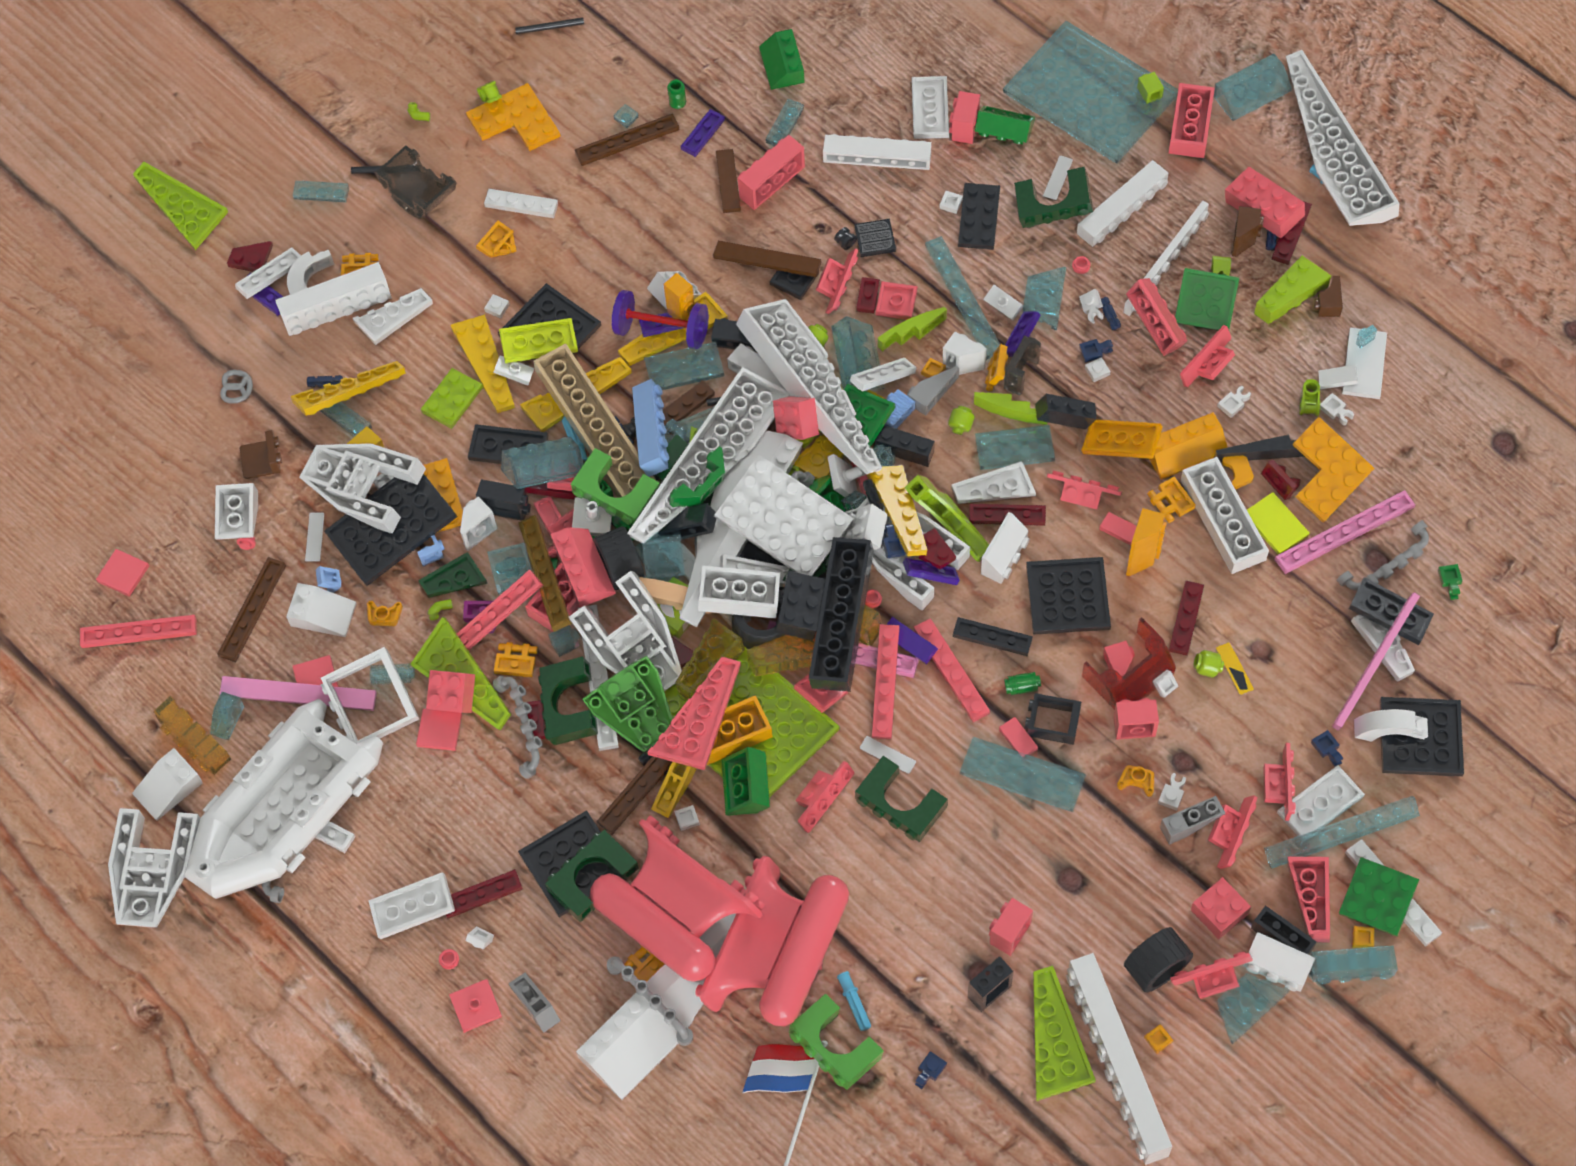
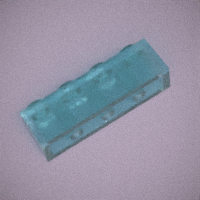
M1394 945L1316 951L1310 954V956L1315 958L1310 969L1312 982H1319V984L1330 983L1331 980L1348 982L1356 978H1360L1361 981L1370 980L1372 977L1389 979L1398 970Z

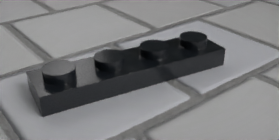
M960 617L957 618L953 631L954 638L1027 657L1033 640V636Z

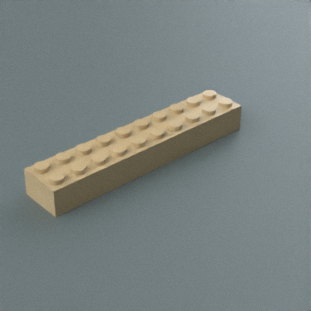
M567 344L534 360L537 375L588 453L591 454L594 448L611 456L612 466L604 477L616 496L619 498L629 494L642 475L645 474L639 466L638 452Z

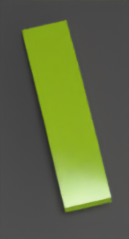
M943 307L931 310L892 327L877 338V347L883 352L894 342L903 345L914 335L920 340L947 319V309Z
M974 392V405L991 413L1027 423L1048 424V422L1037 420L1036 408H1030L1029 401H1011L1012 394Z

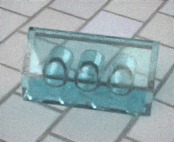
M1272 54L1215 83L1213 97L1231 120L1234 121L1292 91V87L1284 65L1275 54Z
M848 316L831 326L843 390L847 384L855 386L850 382L851 375L880 366L872 325ZM884 384L870 388L871 391L885 389Z
M563 437L553 441L548 440L538 444H528L527 446L514 447L502 451L501 470L517 489L576 477L584 465L579 446L571 437Z

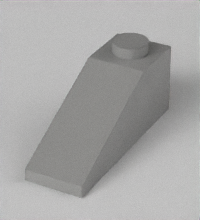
M955 366L920 381L915 387H911L907 396L915 401V409L926 416L959 378V367Z
M523 973L509 983L515 995L543 1033L561 1021L550 1002L526 973Z

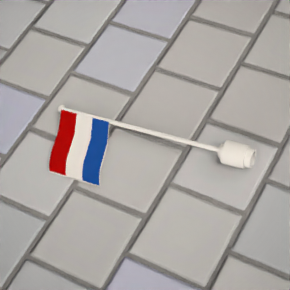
M821 1041L824 1047L828 1046L827 1041ZM783 1044L757 1046L742 1093L753 1091L780 1093L807 1091L784 1166H788L819 1069V1062L815 1058L809 1057L802 1046Z

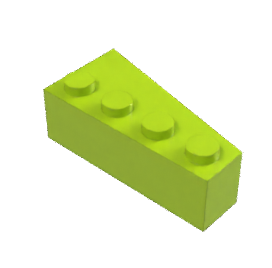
M1302 255L1256 303L1254 314L1267 324L1272 323L1288 313V310L1293 307L1296 308L1306 299L1314 297L1317 292L1327 289L1331 275Z

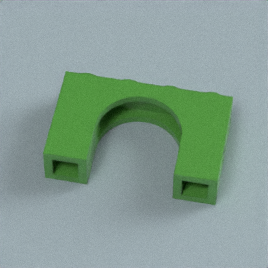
M594 448L571 483L573 494L578 498H585L589 502H596L598 507L604 508L611 516L616 515L628 525L634 524L660 487V483L643 474L634 489L626 496L619 498L607 496L601 491L600 484L612 466L611 456Z
M824 994L790 1024L789 1036L795 1043H799L804 1048L805 1053L809 1057H813L819 1062L818 1064L824 1072L828 1071L833 1076V1080L838 1086H843L848 1090L882 1059L884 1050L872 1038L868 1037L850 1053L834 1054L828 1051L822 1045L819 1034L838 1016L840 1007L827 994Z

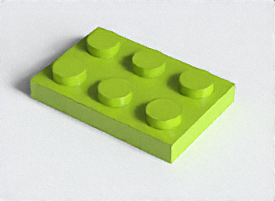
M451 368L422 406L421 412L452 429L483 389V385Z

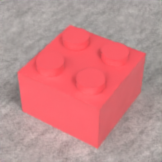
M959 91L958 98H954L953 102L954 111L950 115L949 133H952V141L973 144L978 111L980 110V94Z
M788 396L773 401L777 433L786 434L800 440L819 435L815 398Z
M430 670L426 709L472 713L475 674Z
M1156 699L1122 700L1116 703L1113 717L1116 740L1156 737L1159 724Z
M1223 877L1196 899L1191 907V911L1218 940L1243 920L1251 909V906Z
M1011 898L1009 903L1005 902L1003 904L999 919L995 918L989 927L990 944L1009 956L1012 955L1028 930L1033 916L1031 908L1014 898Z

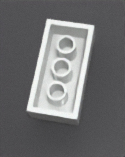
M702 566L698 611L776 618L780 573Z

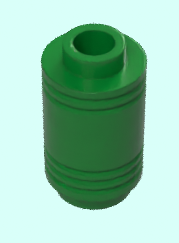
M677 79L670 81L667 86L669 105L674 109H681L686 105L685 85Z
M1035 672L1008 676V678L1004 679L1006 694L1016 695L1038 691V687H1041L1040 675H1036Z

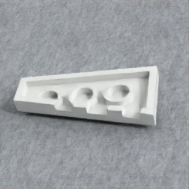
M420 288L400 297V300L396 302H388L382 308L372 309L361 317L356 316L353 318V321L377 345L432 305L433 301Z
M1022 461L951 484V489L958 504L1036 496Z
M1361 615L1353 617L1351 620L1352 624L1376 653L1389 630ZM1399 635L1395 637L1382 659V663L1397 682L1412 675L1415 671L1406 650L1400 644L1401 639Z

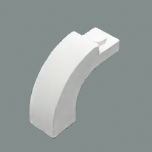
M329 250L319 252L314 256H311L308 251L292 264L287 276V287L290 294L307 289L308 280L313 274L334 265Z
M1389 709L1369 712L1354 719L1355 738L1370 742L1381 736L1391 734L1425 739L1428 737L1427 718L1415 716L1414 711Z

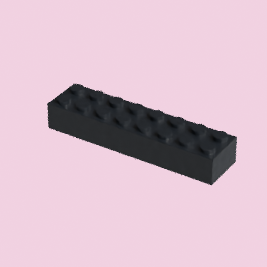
M837 537L832 539L808 678L813 689L851 692L874 553L871 540Z

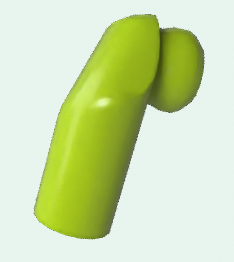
M415 102L408 104L407 111L414 120L430 121V112H420Z
M451 599L435 602L428 609L429 619L431 621L438 620V613L440 611L452 609Z

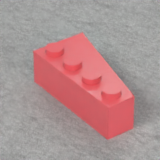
M1287 857V865L1306 934L1316 942L1330 943L1329 857Z

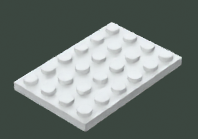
M760 455L757 456L714 514L715 518L794 572L810 576L815 574L829 555L833 537L841 538L853 522L851 516Z

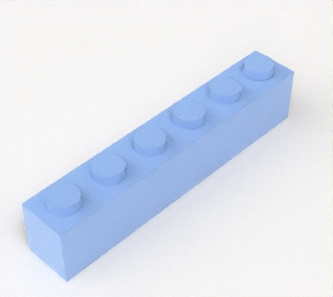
M652 379L632 387L639 466L648 477L668 469L669 460L666 450L668 443L665 438L667 433L664 426L665 416L662 410L664 404L661 399L663 392L659 384L656 385Z

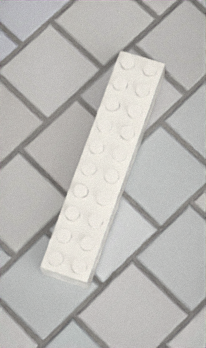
M1094 953L1071 960L1067 969V982L1075 990L1074 999L1077 1005H1081L1083 1010L1081 1016L1084 1024H1088L1090 1027L1089 1036L1092 1043H1096L1098 1047L1096 1052L1100 1063L1104 1062L1106 1067L1104 1070L1108 1082L1111 1081L1114 1087L1112 1089L1114 1099L1121 1104L1120 1113L1123 1120H1127L1129 1124L1128 1133L1131 1140H1135L1137 1148H1135L1139 1160L1143 1159L1145 1165L1167 1158L1171 1152L1172 1144Z

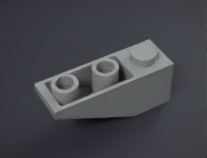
M1214 796L1163 818L1160 829L1170 845L1188 837L1225 815V811L1218 798Z

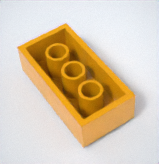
M756 695L726 708L707 765L773 737L772 728Z

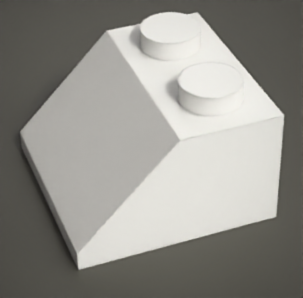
M479 496L474 500H470L463 508L460 533L465 549L469 551L497 529L492 510Z

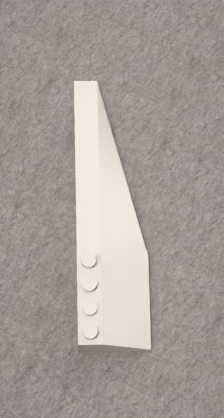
M1303 50L1287 55L1286 60L1316 172L1349 226L1383 223L1398 217L1400 203Z
M783 299L743 309L736 325L790 396L815 398L818 429L864 473L869 474L881 470V464L874 450L868 445L869 439L867 435L863 434L860 421H857L855 418L856 412L845 390H842L840 386L841 381L833 372L835 368L827 359L829 356L826 350L789 302Z
M742 367L627 534L644 544L682 512L686 507L670 506V493L675 487L679 488L683 483L694 491L699 484H703L706 481V477L711 472L706 468V457L711 450L715 451L719 446L722 447L725 474L755 448L775 418L773 401L790 396L789 393Z
M766 431L755 448L724 475V481L714 490L710 507L717 512L758 455L788 474L800 455L803 443L786 434ZM717 518L713 533L702 535L680 615L681 620L695 627L698 626L706 613L698 611L702 566L720 567L721 555L739 557L748 542L746 538Z
M736 914L720 919L700 937L713 950L715 957H717ZM664 965L647 981L648 989L653 994L661 996L662 1004L667 1009H673L676 1012V1018L684 1027H690L695 1015L704 1004L700 997L696 996L695 991L699 984H704L705 979L696 982L688 981L680 977L667 965ZM635 993L576 1052L578 1058L623 1100L679 1043L676 1038L677 1030L671 1024H667L664 1021V1016L658 1010H653L650 1007V1002L644 996Z

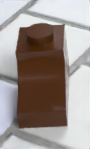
M1332 276L1330 287L1323 292H1319L1318 298L1314 300V309L1318 311V317L1341 316L1343 303L1340 276Z

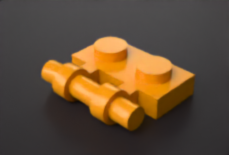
M370 252L365 253V255H355V253L342 255V262L349 263L341 264V276L377 263L372 261H379V254H371Z
M1000 344L993 352V356L988 363V375L986 376L985 384L986 390L989 392L993 391L994 386L1005 377L1006 370H1004V367L1008 360V346Z
M1175 476L1158 486L1160 493L1156 494L1154 490H1150L1147 493L1151 504L1156 506L1160 513L1165 514L1164 519L1168 523L1175 520L1172 516L1173 512H1176L1181 517L1196 507V504ZM1166 499L1170 505L1166 507L1162 500Z
M513 642L499 643L498 651H505V653L496 654L494 674L533 677L536 659L529 656V654H537L538 647L530 646V644L526 643L524 645H516ZM512 652L522 653V655H512Z
M640 945L641 948L634 955L631 954L624 965L635 966L637 969L634 971V975L639 980L647 982L665 964ZM646 953L650 956L642 963L640 959Z

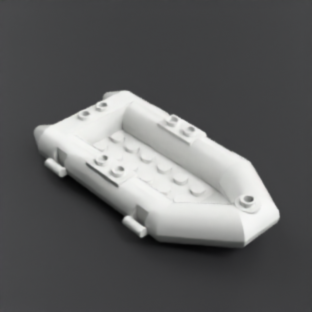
M320 699L298 707L285 723L281 721L268 735L270 740L247 762L233 778L234 781L219 797L215 795L203 809L205 813L198 823L185 871V878L217 899L280 878L286 870L293 873L305 859L301 853L352 794L359 797L371 783L367 777L379 763L383 742L378 737L372 736L354 743L325 724L323 721L327 705Z

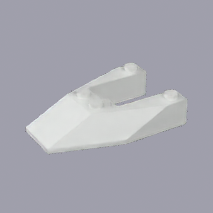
M374 444L316 445L300 478L339 511L377 529L393 534L401 518L392 507L365 499L378 472L418 485L426 468L418 458Z
M868 498L859 507L869 505ZM917 512L922 533L925 534L935 528L956 555V560L949 565L959 570L970 557V546L926 515ZM887 516L885 525L892 524L890 517ZM881 543L880 548L874 549L872 564L906 600L922 611L934 598V587L922 578L907 576L902 562L905 558L913 559L915 556H907L906 554L905 556L887 559L883 544Z
M630 571L615 583L638 613L636 616L610 635L588 606L581 607L569 617L604 666L616 674L634 661L647 655L658 670L664 691H666L681 680L684 675L666 618L637 574Z
M120 808L108 863L116 924L157 928L185 878V871L200 817L198 814L178 813L171 850L139 848L145 818L140 810Z

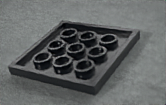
M546 283L503 328L572 318L577 347L579 349L601 326V321Z
M1103 557L1026 562L1033 634L1111 629Z
M1380 698V710L1398 709L1414 711L1415 716L1427 718L1428 737L1425 739L1401 734L1381 736L1382 773L1463 777L1461 700Z
M587 810L518 851L558 917L563 916L568 911L547 891L545 883L551 874H556L562 869L561 866L565 861L574 858L582 846L586 847L596 833H601ZM589 864L578 873L576 886L589 898L590 888L597 878L609 873L617 874L604 864Z

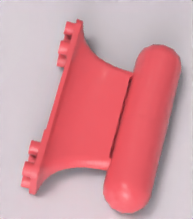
M650 815L646 821L644 819L639 821L647 837L648 850L645 862L636 878L629 884L622 877L615 874L601 875L592 884L589 898L596 910L680 977L692 982L701 981L714 968L715 956L713 950L700 937L717 921L732 914L745 913L761 918L763 915L761 910L765 905L750 890H745L744 886L737 880H734L729 885L678 848L676 845L680 840L673 835L671 830L666 826L662 827Z
M763 856L760 859L756 858L754 860L753 869L755 871L752 876H748L745 879L746 890L754 893L765 905L761 910L763 915L761 918L745 913H737L721 949L717 957H715L714 968L706 977L704 984L697 986L695 994L697 997H700V1000L709 1010L718 1012L722 1008L727 996L736 990L744 988L765 989L759 1004L762 1017L774 1026L785 1027L793 1023L799 1016L848 903L849 891L843 880L834 875H823L816 878L811 884L804 901L797 899L780 888L778 885L780 878L779 867L770 857Z

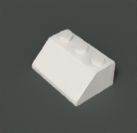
M1008 512L982 556L981 575L1002 584L1005 578H1009L1012 572L1011 566L1013 563L1017 564L1021 556V549H1025L1030 540L1028 538V529L1010 512Z
M1257 932L1249 950L1253 961L1245 963L1243 966L1253 974L1259 973L1266 976V979L1271 982H1279L1291 991L1301 992L1315 958Z

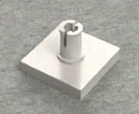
M835 454L828 456L833 489L852 502L859 500L855 479L865 476L866 473L857 466L853 468V466Z
M575 497L573 528L589 529L591 536H599L611 530L612 516L604 508L598 507L594 501L589 502L585 498Z

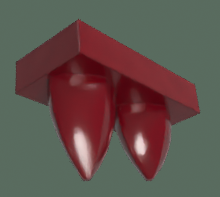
M1274 460L1268 461L1260 473L1284 500L1289 499L1300 486L1301 479L1289 477L1286 474V467L1277 464Z

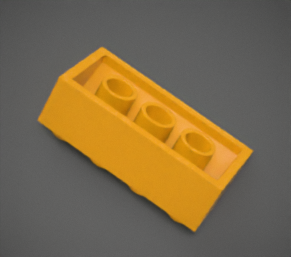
M1214 412L1160 434L1154 457L1149 459L1160 480L1214 458L1216 450L1228 448L1223 428Z
M1142 508L1131 543L1126 576H1132L1153 566L1155 559L1160 558L1167 522H1164L1165 514Z

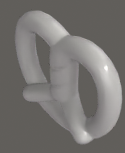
M229 370L224 373L220 396L224 402L230 404L246 400L253 388L250 375L241 370ZM232 375L243 377L241 383H228L227 379ZM240 390L242 396L229 398L226 396V391Z

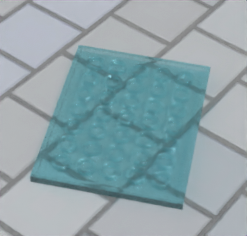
M1065 21L1003 88V93L1117 164L1177 97L1178 89L1159 78L1164 87L1163 98L1146 104L1137 89L1138 78L1143 74L1151 72L1070 22Z

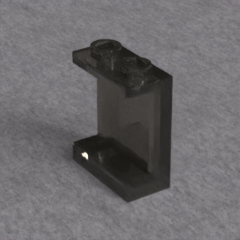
M1024 335L1005 369L1004 389L1021 396L1024 390L1025 371H1023L1025 364L1027 361H1032L1036 364L1040 361L1041 342L1037 339Z

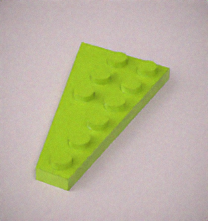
M143 162L133 173L137 182L195 251L228 213L226 207L146 162Z
M442 617L410 665L428 678L430 670L475 674L472 711L498 730H501L511 716V712L447 619Z
M1049 966L1034 971L1036 1101L1095 1083L1096 1079L1054 967Z

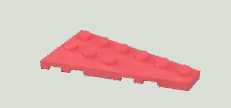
M725 657L720 658L702 685L698 686L695 694L691 699H688L671 721L670 726L659 736L656 744L649 749L648 755L701 770L706 769L741 666L740 661Z

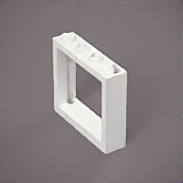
M385 647L321 677L323 682L321 684L322 691L325 695H329L331 700L328 702L333 712L336 711L339 717L336 721L340 729L345 730L347 734L345 737L354 743L372 736L380 739L420 719ZM382 660L408 716L358 740L332 684Z

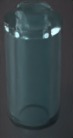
M410 663L394 664L402 682L411 683L412 679L415 678L414 667H411ZM384 665L370 666L372 685L393 684Z

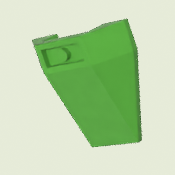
M647 655L613 675L583 698V701L595 717L643 752L656 744L659 736L666 731L673 720L659 672Z

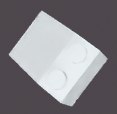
M253 483L216 485V540L251 538L254 536L258 512V490Z
M297 583L286 617L291 627L346 637L356 602L316 586Z
M173 748L158 760L132 794L153 818L158 821L203 784L197 772Z

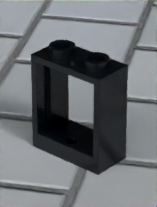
M480 480L476 498L479 496L492 510L494 516L522 521L525 520L526 515H529L531 504L528 503L529 496L526 495L525 487Z
M1035 693L1034 700L1030 699L1028 711H1031V717H1026L1024 729H1028L1029 736L1033 738L1074 745L1082 702ZM1038 706L1072 712L1068 733L1034 727Z
M999 956L969 982L968 998L981 1012L984 1011L1012 986L1014 971Z

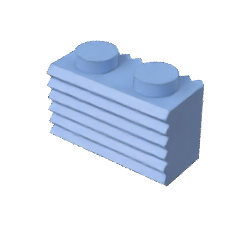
M899 389L894 393H890L886 400L895 403L896 408L885 423V426L895 429L915 410V401Z

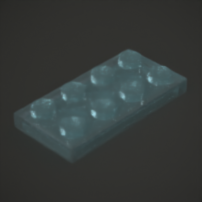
M716 342L703 344L699 349L686 348L644 358L649 380L652 379L656 385L659 384L662 390L724 376Z
M1049 425L975 434L980 470L1006 467L1021 461L1023 465L1055 461Z

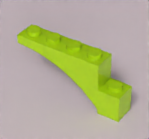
M917 475L905 487L907 492L951 534L970 546V554L977 562H980L989 546L987 541L948 494L939 492L927 477Z

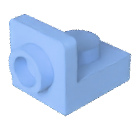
M435 535L431 536L434 545L426 546L417 552L422 566L444 558L442 551L445 548L441 539L437 540Z
M322 566L316 569L318 587L327 588V591L332 593L341 587L339 570Z

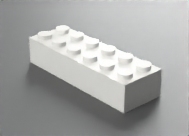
M377 262L275 301L288 335L291 336L310 328H316L326 322H332L342 316L351 315L353 312L361 309H367L372 305L386 302L392 297L381 266Z
M1218 457L1184 469L1181 482L1190 498L1196 504L1195 508L1231 574L1266 561L1269 550Z

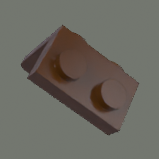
M272 430L265 431L266 441L240 446L242 473L245 479L281 473L280 464L282 463V457L280 452L278 453L280 442L278 436L275 437Z

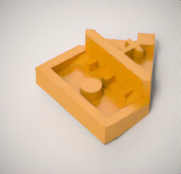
M497 220L476 245V249L490 258L516 252L514 232Z

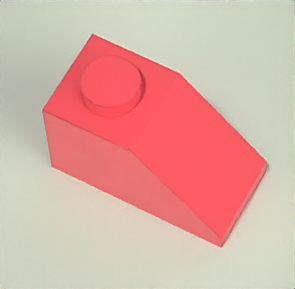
M1127 641L1104 647L1103 657L1117 689L1121 688L1135 657L1132 646H1128Z

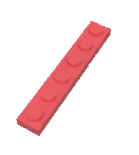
M528 570L457 633L468 651L543 586L531 570Z
M187 615L80 628V646L82 648L197 635L196 616Z
M931 618L914 626L915 633L938 648L932 659L972 722L990 714L986 703Z
M880 624L872 738L892 739L899 625Z

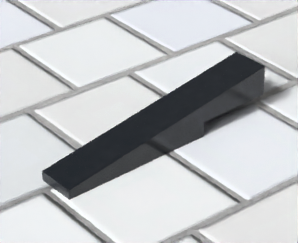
M1288 434L1216 450L1214 458L1218 457L1220 463H1222L1223 458L1228 456L1243 455L1247 457L1248 461L1305 456L1292 445L1296 440L1291 441Z

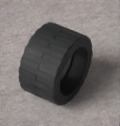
M624 526L594 537L595 546L615 591L620 589L615 582L630 571L635 572L639 578H645L638 553Z
M780 592L778 595V607L776 617H778L780 601L782 596ZM732 615V633L739 644L748 650L755 652L774 650L788 636L776 633L775 627L768 630L754 629L744 621V615Z
M1167 927L1153 934L1134 949L1124 961V967L1142 990L1148 993L1171 980V977L1175 976V973L1182 971L1193 958V953L1172 927Z

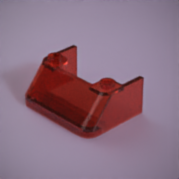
M1142 617L1139 619L1136 633L1145 641V649L1150 653L1149 656L1124 676H1121L1113 669H1108L1099 674L1087 661L1083 665L1082 677L1114 710L1117 702L1122 700L1139 701L1156 690L1153 680L1164 671L1169 670L1172 675L1175 673V662L1163 638Z

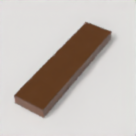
M733 149L717 150L716 159L723 213L739 212L741 207Z

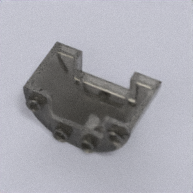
M405 145L375 173L384 189L388 188L393 200L406 212L420 219L427 216L456 189L457 182L453 177H448L444 173L440 174L441 178H438L431 169H426L421 165L419 153Z

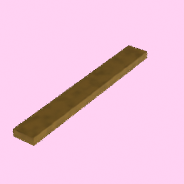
M533 515L518 522L534 574L543 584L539 590L551 628L555 632L572 623L536 515Z

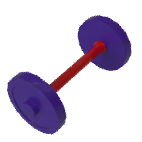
M621 290L613 306L612 330L616 335L625 336L631 327L633 318L687 328L686 341L688 347L699 349L707 333L709 321L708 307L705 304L696 303L690 312L688 321L636 312L633 292Z

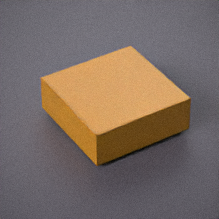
M929 358L921 370V375L930 378L944 372L946 365Z
M1354 926L1352 948L1373 950L1374 928Z
M1161 1024L1144 1035V1039L1156 1054L1173 1042V1039Z

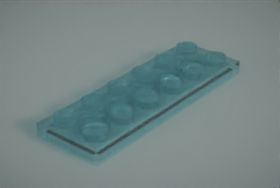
M976 737L972 738L960 770L961 775L1071 812L1074 811L1086 777L1084 773Z

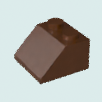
M1239 206L1235 224L1232 257L1238 256L1255 245L1256 238L1260 237L1264 216H1260L1261 209Z

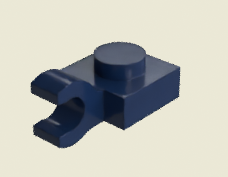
M1094 339L1079 344L1085 363L1103 358L1102 353L1108 354L1113 352L1111 340L1098 343V340Z
M885 525V538H883L882 544L886 558L905 556L906 552L898 536L895 534L894 525Z
M1328 730L1311 740V744L1322 758L1328 755L1334 767L1342 764L1341 760H1343V757L1337 751L1340 744Z
M930 1051L918 1067V1070L922 1073L915 1080V1085L922 1090L930 1078L936 1081L947 1066V1062Z

